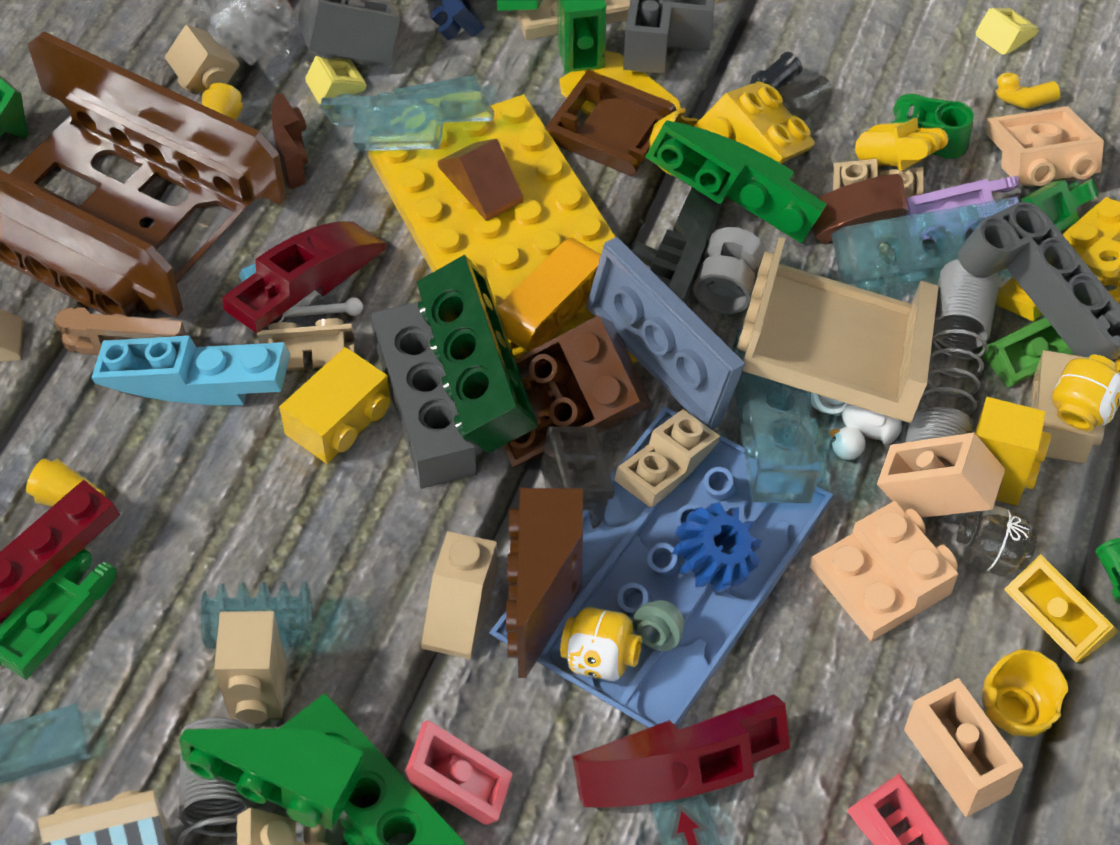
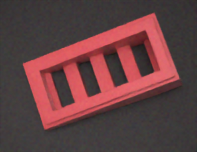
M900 773L847 809L854 822L873 845H907L917 837L926 845H950ZM889 802L896 811L883 819L878 809ZM904 819L911 828L896 837L891 828Z

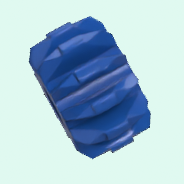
M720 502L712 503L705 509L703 507L694 509L687 515L686 521L680 524L674 533L681 542L674 546L672 554L685 559L680 573L686 574L692 571L696 574L695 588L704 587L710 583L714 592H722L730 587V585L738 587L747 581L749 573L756 569L761 561L754 552L760 548L763 540L754 538L749 533L755 521H745L742 523L739 520V507L730 508L725 512Z

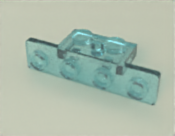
M470 89L459 90L457 93L440 94L432 91H420L412 95H396L389 92L378 93L376 96L340 94L337 97L322 98L320 108L334 125H355L352 143L358 151L440 149L444 122L493 121L494 110L485 95Z

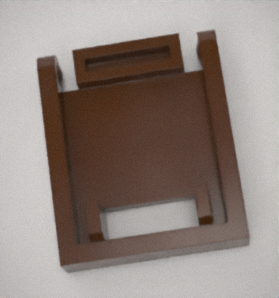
M587 69L545 130L549 132L557 146L624 174L634 176L639 170L640 164L645 161V156L650 149L649 140L654 125L659 120L676 111L677 108L670 101ZM586 100L596 104L597 106L579 129L578 117L575 116Z

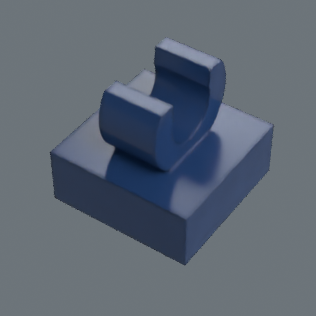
M441 0L444 5L438 6L430 14L431 19L440 26L438 31L447 40L454 38L460 32L461 27L472 38L485 28L468 0Z

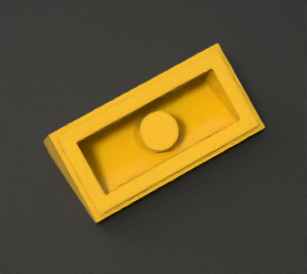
M1041 554L1004 589L1076 663H1079L1119 632Z

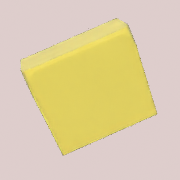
M992 8L987 11L976 30V36L999 53L1006 55L1036 36L1039 30L1037 26L1011 8Z
M316 55L305 78L307 85L319 104H328L363 92L367 87L352 60L346 58L326 59Z

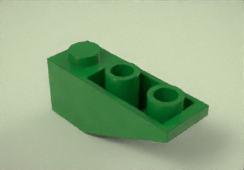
M314 728L184 729L179 738L182 760L185 761L186 767L194 774L207 780H215L216 777L228 781L236 785V790L245 798L259 804H265L267 800L287 809V814L293 820L311 828H315L319 824L333 830L363 774L364 751Z

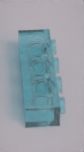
M1018 197L843 227L831 234L840 281L848 285L856 284L858 288L868 291L885 287L883 279L900 277L901 284L928 279L927 271L943 269L946 264L953 260H958V251L966 241V231L968 228L975 230L985 218L1019 203ZM924 236H929L935 241L937 245L935 257L929 256L924 251L922 245ZM881 243L887 244L893 249L895 259L892 265L886 264L880 258L879 247Z
M737 328L732 351L743 360L745 352L736 349L743 328ZM742 371L734 392L752 502L811 503L816 484H822L825 478V458L823 454H817L816 450L818 439L817 419L810 418L809 415L811 392Z

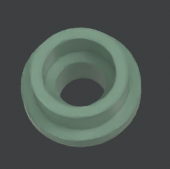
M656 600L643 604L635 612L633 626L636 634L642 637V642L657 651H670L682 639L684 618L679 609L672 603L665 600Z

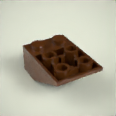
M598 315L515 359L538 427L503 446L512 466L517 467L608 430L653 407L614 322Z
M520 488L519 508H509L510 553H508L507 566L509 599L506 601L508 658H518V678H527L582 588L583 488Z

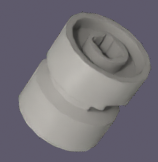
M737 227L721 228L711 234L703 262L700 265L693 285L694 296L708 309L724 314H735L748 308L758 270L766 251L762 241L750 231Z

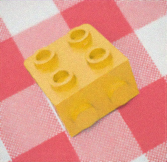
M760 81L726 92L694 126L735 140L781 164L788 159L809 151L815 145L806 123L800 118L793 116L782 104L783 99L774 87Z

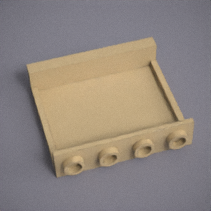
M779 237L774 253L764 252L743 323L744 326L736 348L745 352L743 371L911 423L927 385L939 286L920 281L912 304L779 264L785 242L784 238Z

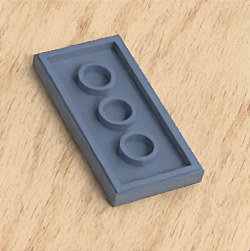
M618 237L605 242L586 308L595 317L600 315L614 322L625 348L693 417L711 430L720 426L745 362Z

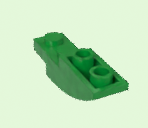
M666 120L645 156L718 204H721L725 197H728L799 243L803 242L827 205L790 181L789 179L794 171L776 160L735 140L691 125Z

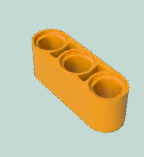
M573 237L566 239L499 305L498 311L508 339L528 352L549 342L587 304L601 254Z

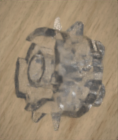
M278 0L198 1L199 6L211 23L207 28L209 35L222 47L229 44L248 64H254L271 49L285 58L290 55L284 38L290 39L289 32L297 25L295 13L287 0H283L281 3Z

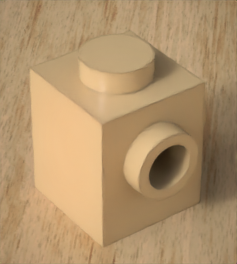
M188 24L184 26L164 56L179 77L177 79L178 83L185 90L196 95L208 90L210 85L214 83L227 84L239 67V63L218 35Z

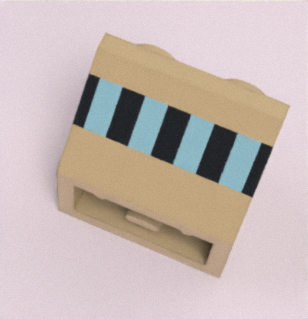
M137 790L125 791L117 794L110 801L89 806L82 804L67 805L61 807L52 815L38 818L43 845H174L173 835L154 790L148 792Z

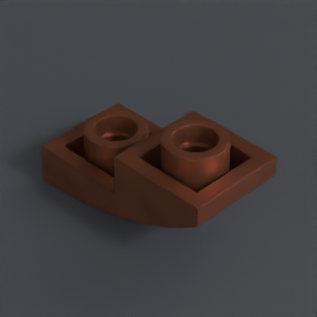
M280 93L274 95L272 127L276 149L280 156L282 173L291 190L306 184L303 166L308 164V157L304 149L302 132L306 131L307 127L299 107L292 108L284 94Z
M899 174L874 177L849 184L819 197L818 199L827 205L813 225L814 237L823 244H826L860 224L870 232H873L908 212L903 178Z

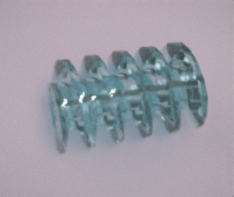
M266 582L260 583L256 597H250L245 583L239 584L235 598L229 597L225 583H219L214 598H209L207 591H203L201 600L202 641L208 649L216 648L220 612L274 611L281 640L285 634L286 640L292 648L299 647L304 633L308 641L310 642L313 613L311 591L308 582H302L297 597H292L287 582H281L277 597H271Z

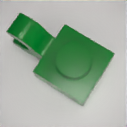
M1089 179L1080 185L1078 181L1066 184L1065 180H1057L1022 198L1021 201L1038 206L1045 212L1057 229L1062 231L1079 220L1076 208L1096 198L1098 192L1093 179Z

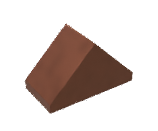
M497 138L475 142L438 161V168L486 221L523 202V195Z

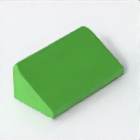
M1044 316L987 343V352L981 357L1005 385L1010 387L1035 375L1043 350L1070 355L1075 354ZM983 346L977 348L979 353L983 350Z

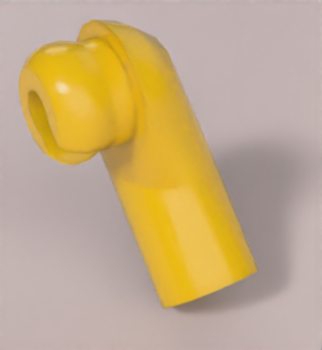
M1013 72L1001 74L997 78L998 89L995 92L998 98L1003 102L1024 109H1032L1056 102L1060 98V89L1055 81L1025 87L1020 86V76Z

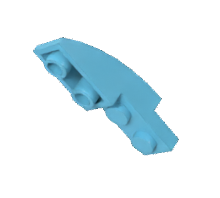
M190 336L103 340L91 378L95 384L152 399L218 406L244 405L247 393L282 391L290 352L284 342L196 347Z

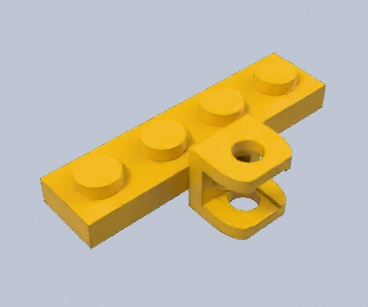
M1105 197L1062 235L1103 286L1113 285L1117 287L1108 292L1119 303L1120 201ZM1014 277L998 289L997 306L1033 322L1042 315V312Z

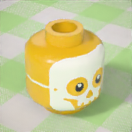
M1096 354L1090 355L1089 358L1070 360L1064 367L1051 395L1052 403L1057 409L1058 418L1067 425L1084 431H1092L1094 427L1105 426L1111 422L1120 405V373L1116 371L1117 365L1112 360Z
M586 607L576 617L570 616L567 619L562 633L560 653L562 658L568 659L569 668L574 673L607 681H616L625 673L627 666L636 667L640 657L642 637L634 635L632 620L626 614Z

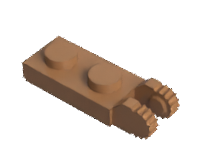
M66 307V309H61L60 312H57V316H54V322L58 331H61V340L65 349H68V352L73 351V353L78 352L79 354L98 356L103 340L187 336L182 321L167 318L151 319L127 317L121 314H90L86 308L80 307L76 309Z

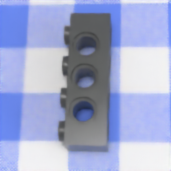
M418 302L370 313L374 344L383 372L388 375L389 391L420 489L477 475L475 455L482 454V448L472 440L466 442L456 428L454 416L458 414L456 405L449 398L443 387L441 379L446 374L443 365L438 361L431 349L429 341L434 336L431 327L425 322L419 311Z

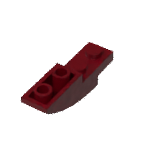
M339 221L310 228L288 238L256 258V273L222 297L223 310L257 334L313 291L325 296L386 250V243L353 221Z
M773 694L681 730L668 720L572 756L580 803L584 807H624L667 802L704 794L754 778L753 763L790 749L786 705L779 697Z

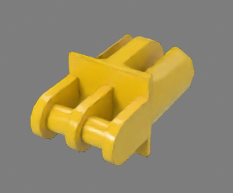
M913 118L905 123H882L871 127L867 132H863L856 141L855 153L859 160L877 159L878 166H898L899 171H902L918 163L928 155L935 153L937 150L943 149L948 143V136L941 128H918L917 118Z

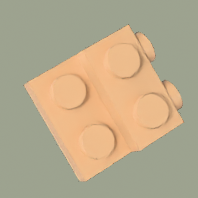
M1068 106L987 118L986 135L1002 151V169L1010 177L1018 176L1022 186H1044L1056 179L1083 180L1095 173H1101L1104 140Z
M896 501L856 522L851 535L812 556L810 564L813 572L870 641L877 639L951 595L958 576L956 571L957 561L953 553L944 545L935 547L924 535L926 529L920 515L913 509L903 511Z

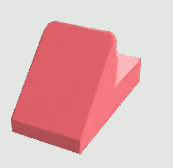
M430 720L422 723L406 768L409 783L429 804L444 800L484 825L498 821L513 775L512 772Z

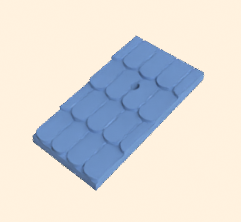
M664 406L619 465L649 445L652 431L677 414V412ZM721 435L718 444L698 467L652 508L614 481L616 468L583 511L582 588L537 660L539 664L647 728L668 720L677 727L680 726L711 677H714L759 607L764 604L794 556L798 555L834 500L833 494ZM718 502L721 503L725 512L730 508L739 507V520L742 523L745 521H755L752 530L749 531L750 536L763 540L760 548L754 552L761 561L758 563L757 568L749 573L748 580L738 587L730 585V587L722 592H714L710 583L704 587L695 588L696 574L692 571L686 574L680 573L685 559L672 554L674 546L681 542L674 533L677 527L686 521L687 515L696 508L703 507L705 509L710 504ZM656 600H665L675 605L684 618L683 636L674 649L670 651H657L642 642L640 657L636 667L627 666L625 673L616 681L578 675L569 668L568 659L561 657L560 645L565 623L570 616L576 617L586 607L624 613L633 623L635 612L643 604ZM506 611L489 632V634L507 644L508 632H506Z

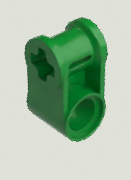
M905 94L896 99L893 107L895 119L892 123H905L913 118H917L918 128H941L947 133V145L932 155L946 159H955L966 154L969 148L974 120V112L971 107L959 101L939 100L923 97L918 94ZM914 106L912 117L908 116L910 107Z

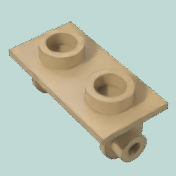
M329 318L318 320L315 322V326L297 327V324L292 322H277L270 324L269 330H261L257 333L261 344L285 343L290 352L286 371L304 369L303 352H312L314 369L322 368L344 347L355 353L354 343H345V340H355L352 323L343 324L341 319Z

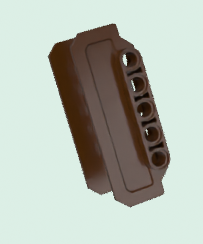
M43 31L28 43L37 77L43 92L61 101L69 110L70 116L10 174L0 170V262L103 315L121 314L129 317L136 309L146 314L159 309L173 317H178L183 311L177 286L181 278L254 200L263 197L276 204H281L286 199L279 153L260 131ZM112 154L139 166V168L123 184L92 168L93 162L100 156ZM55 167H59L98 186V188L81 205H77L37 184ZM156 176H159L186 189L189 192V197L181 204L167 205L142 193V191ZM220 205L232 211V215L174 275L173 267L157 249L195 209ZM145 218H151L155 221L154 225L149 228L141 227L140 222Z

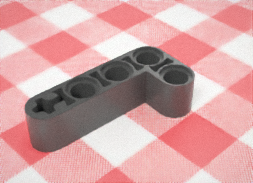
M1020 202L985 218L958 251L959 262L968 273L975 277H989L1007 268L1076 356L1089 358L1090 355L1096 354L1104 356L1113 362L1120 357V306L1045 212L1038 206L1028 202Z

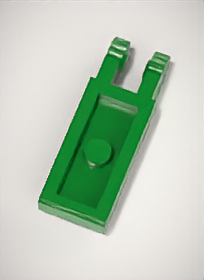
M83 548L19 604L0 625V664L27 680L93 606L94 601L103 597L107 589L114 583L117 569L108 562L99 563L95 570L91 571L78 586L76 584L81 580L83 574H86V571L90 569L89 567L93 559L91 552Z

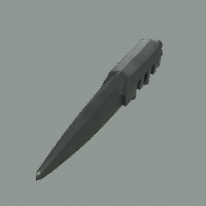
M693 187L689 191L673 230L667 229L659 249H654L637 241L632 251L645 265L650 266V270L685 304L694 285L700 265L703 262L704 254L711 234L714 232L721 204H718Z

